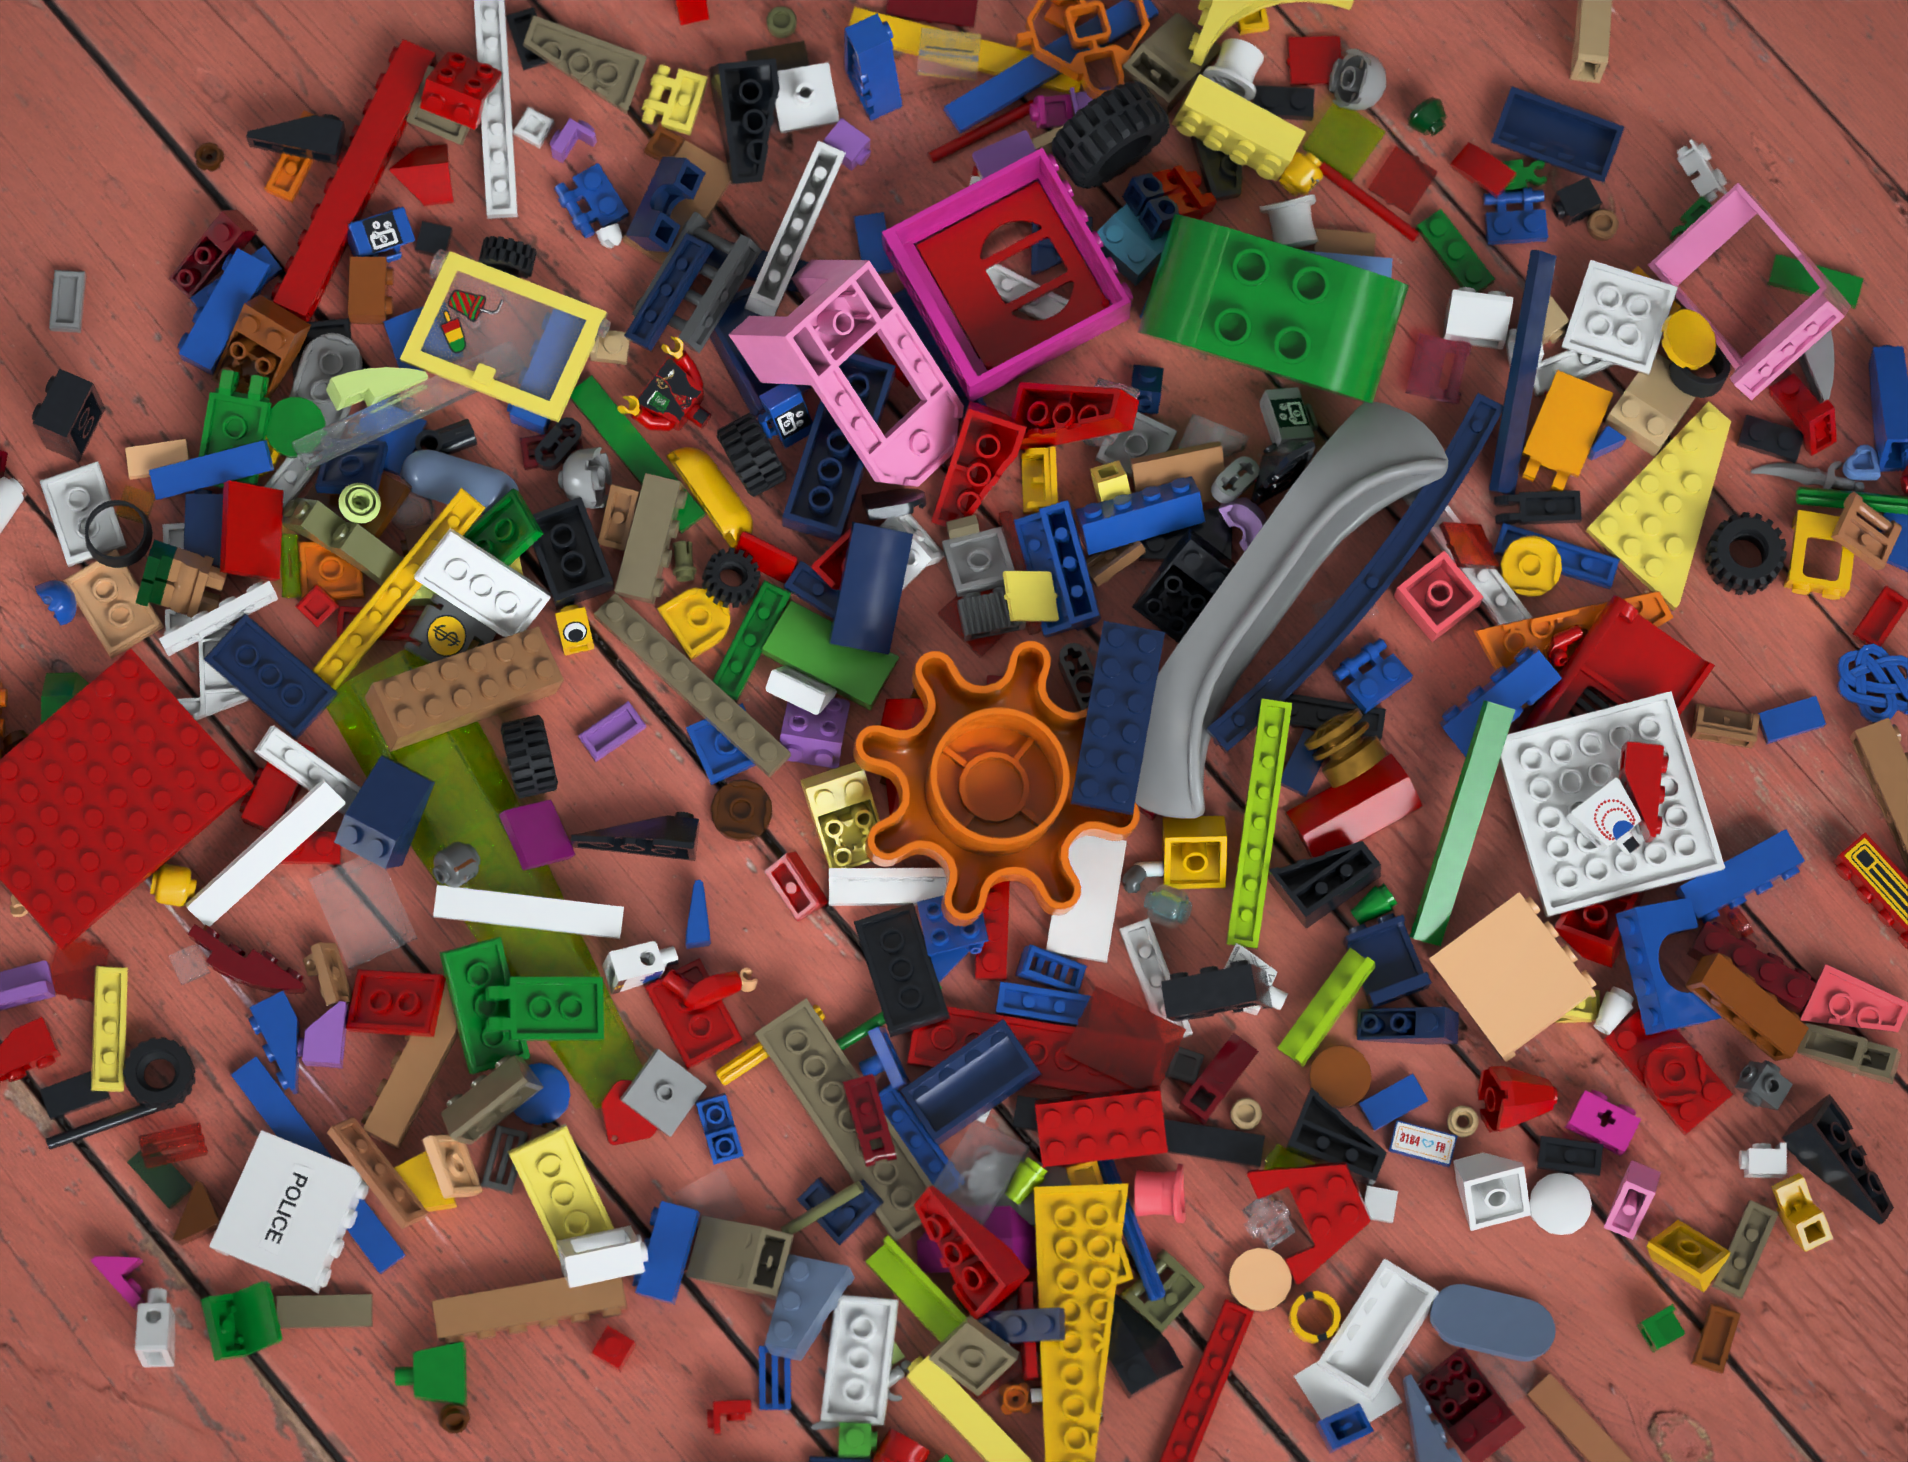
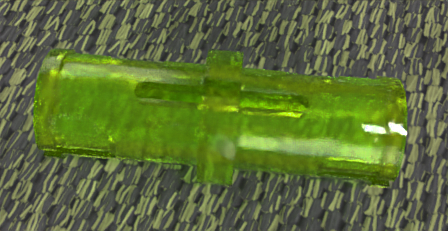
M296 534L282 535L280 572L283 598H297L302 595L299 570L302 568V562L299 561L298 535ZM288 554L290 555L291 578H290V576H289V560H288Z

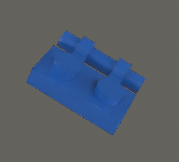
M599 163L572 177L577 187L576 189L569 191L564 182L554 188L559 196L558 201L560 205L568 210L573 218V226L576 230L581 231L585 239L595 234L591 226L592 223L598 221L600 226L604 228L616 224L629 216V211ZM584 199L590 211L583 213L577 204L578 201Z
M1531 187L1522 188V191L1505 192L1504 190L1497 199L1490 193H1484V205H1495L1496 212L1485 213L1484 216L1487 245L1546 242L1548 240L1546 209H1533V202H1544V190H1532ZM1522 203V211L1506 210V204Z
M1381 638L1374 643L1368 642L1361 648L1360 653L1353 658L1347 657L1340 662V667L1332 672L1338 682L1346 677L1350 679L1352 683L1346 687L1345 692L1364 714L1409 683L1413 677L1411 672L1394 653L1386 659L1380 656L1379 653L1387 648L1386 643ZM1369 662L1373 668L1362 674L1358 668Z

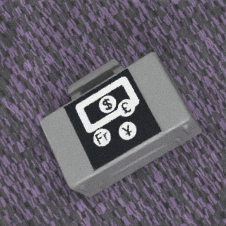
M1299 388L1268 389L1264 391L1259 404L1272 444L1276 443L1279 446L1288 440L1312 441L1314 439L1313 432L1318 428L1312 406L1308 403L1304 405Z

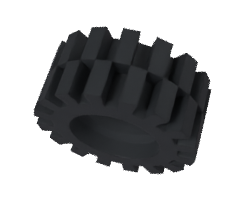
M490 236V238L486 237L483 240L478 262L518 278L526 279L532 275L537 252L535 248H531L528 244L524 245L522 241L516 242L512 238L505 239L501 236H498V238Z
M729 548L727 553L724 549H721L718 554L714 553L711 556L702 575V580H704L702 587L707 589L706 596L708 598L712 595L715 596L713 603L718 604L719 600L723 601L722 607L728 608L729 603H732L733 608H737L740 602L742 605H745L749 599L751 600L759 584L760 571H757L759 567L757 562L751 563L753 557L750 554L745 558L743 557L745 551L740 549L738 554H734V548ZM725 569L736 571L742 577V583L737 587L726 585L720 579V572Z

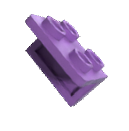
M833 698L818 715L787 702L780 734V743L791 752V757L787 761L834 769L838 768L850 707L849 701Z

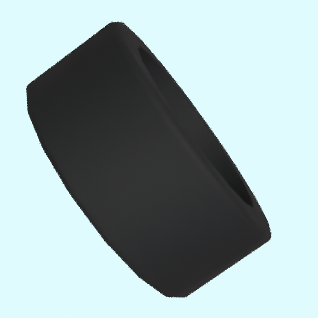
M1716 344L1715 354L1708 363L1715 371L1716 377L1701 378L1693 374L1687 367L1677 366L1673 361L1670 363L1669 371L1672 381L1682 392L1693 397L1706 398L1714 396L1721 390L1730 373L1731 366L1726 356Z

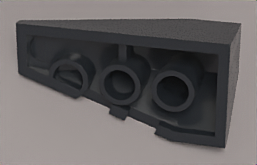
M776 58L717 64L709 68L713 101L731 184L761 182L769 148L770 130L774 121L775 103L780 89Z
M1288 440L1279 446L1276 443L1268 446L1263 451L1264 455H1262L1259 465V475L1256 478L1251 502L1259 506L1290 488L1311 462L1315 449L1313 441Z
M1829 1094L1794 1121L1782 1139L1786 1143L1789 1152L1794 1154L1802 1165L1880 1225L1886 1221L1894 1207L1877 1174L1869 1172L1865 1164L1864 1156L1867 1154L1863 1146L1856 1147L1849 1133L1853 1129L1849 1119Z
M1115 1293L1107 1362L1128 1399L1182 1369L1183 1365L1169 1341Z

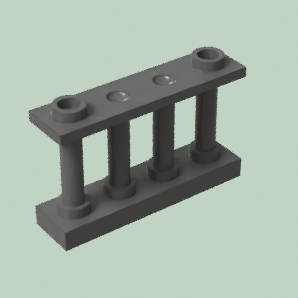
M694 211L691 218L684 224L680 236L643 297L637 301L632 315L636 317L686 233L727 253L728 256L721 268L717 269L705 263L699 274L713 280L705 294L701 295L689 289L683 298L697 306L690 319L686 321L673 315L668 323L669 326L681 331L678 338L685 345L700 354L762 250L750 238L742 234L735 243H732L708 231L711 225L699 213Z

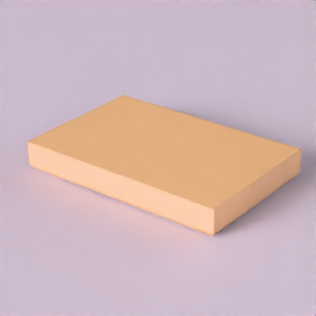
M116 549L106 554L114 557L120 556ZM96 560L63 580L74 592L77 605L111 659L164 628L150 603H148V606L135 603L140 587L128 567H108Z

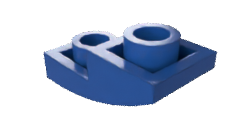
M726 1093L696 1101L713 1165L743 1157V1151Z

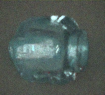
M1161 884L1154 891L1150 890L1147 893L1144 908L1147 909L1148 919L1151 922L1175 929L1180 924L1184 925L1188 921L1192 910V902L1189 901L1187 892Z

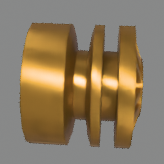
M1359 708L1339 714L1326 721L1304 743L1308 750L1322 746L1313 754L1315 761L1327 757L1331 759L1322 768V772L1332 788L1339 787L1363 774L1387 754V751L1376 735L1365 739L1360 737L1369 728L1367 721L1353 726L1363 716Z

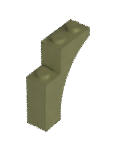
M296 497L289 501L283 509V526L328 549L366 574L380 586L404 559L358 523L346 522L318 500Z

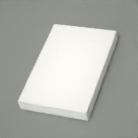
M98 461L40 480L68 567L94 559L88 551L85 542L86 521L90 513L97 506L111 501ZM114 506L98 513L91 522L88 531L92 545L105 555L115 549L119 551L127 548Z

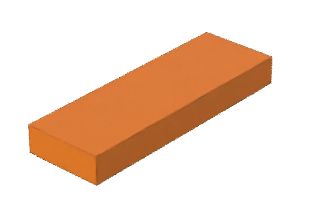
M303 110L300 118L312 116L314 114ZM281 154L264 188L265 192L293 204L314 160Z

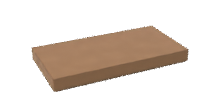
M686 140L675 157L687 158L706 174L694 199L680 201L671 212L670 218L681 227L669 252L680 236L684 224L691 218L694 211L707 221L731 183L728 165ZM626 234L623 238L624 243L663 264L669 252L645 250L628 238Z

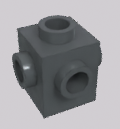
M1764 1060L1763 1063L1750 1061L1742 1069L1740 1079L1735 1088L1744 1094L1743 1099L1747 1103L1755 1107L1760 1106L1778 1110L1793 1083L1779 1073L1781 1069L1767 1060Z

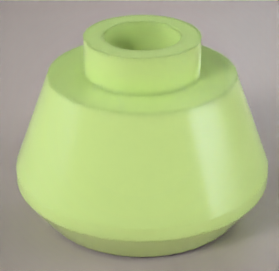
M351 484L344 488L339 496L338 502L341 513L353 523L362 524L370 522L380 511V497L367 484Z

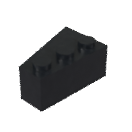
M1363 841L1325 852V855L1307 860L1305 858L1299 860L1297 863L1283 868L1269 869V882L1306 929L1381 877V864Z
M1248 960L1231 962L1230 968L1221 970L1218 969V966L1201 968L1200 974L1191 976L1188 975V972L1175 973L1170 975V980L1161 981L1166 1018L1174 1022L1212 1017L1216 1013L1233 1010V1013L1243 1012V1008L1261 1005L1263 1009L1272 1008L1267 971L1249 964Z
M1311 1087L1285 1151L1316 1164L1346 1162L1354 1180L1368 1186H1373L1387 1152L1361 1129L1355 1127L1341 1115L1342 1113L1335 1107L1333 1108Z

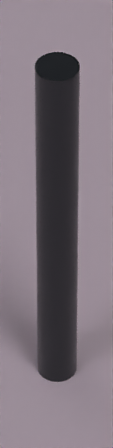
M144 1104L45 1138L49 1150L162 1110L153 1107L150 1109Z

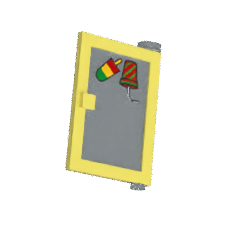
M438 250L433 258L429 272L430 277L436 279L403 350L400 357L401 362L559 423L597 337H606L610 329L611 321L606 319L607 311L451 251Z

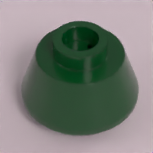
M1434 97L1423 101L1409 114L1408 126L1423 135L1430 133L1434 136L1446 126L1444 121L1447 118L1442 101Z

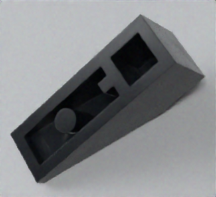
M323 114L322 117L312 115L247 131L246 138L249 147L337 165L346 129L344 122L340 121V118L330 114Z

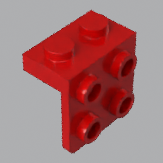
M447 52L426 78L420 108L475 130L480 124L485 99L500 81L502 72L489 64L467 58L461 53Z

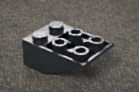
M1189 528L1168 553L1132 608L1179 643L1236 563Z

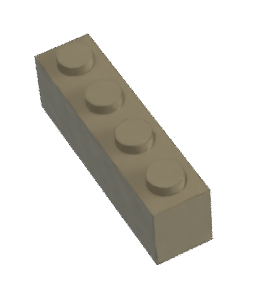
M645 473L614 590L618 596L650 604L655 603L656 597H661L664 588V580L661 579L664 567H669L672 557V550H669L671 538L677 537L680 521L676 520L679 508L684 509L687 500V491H684L685 486L681 481Z

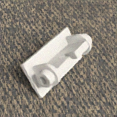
M1691 139L1689 142L1692 148L1688 149L1687 146L1679 149L1677 151L1679 156L1677 160L1688 176L1697 171L1700 173V176L1691 182L1700 197L1703 196L1708 202H1711L1718 197L1716 195L1717 191L1723 194L1727 193L1724 187L1727 184V180L1719 168L1715 170L1712 168L1708 161L1712 156L1703 143L1698 145L1697 142Z

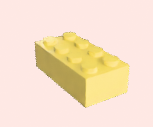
M1199 74L1186 94L1171 123L1183 135L1195 136L1202 140L1207 148L1230 155V159L1239 165H1247L1256 170V173L1262 178L1273 179L1274 181H1277L1287 168L1306 133Z

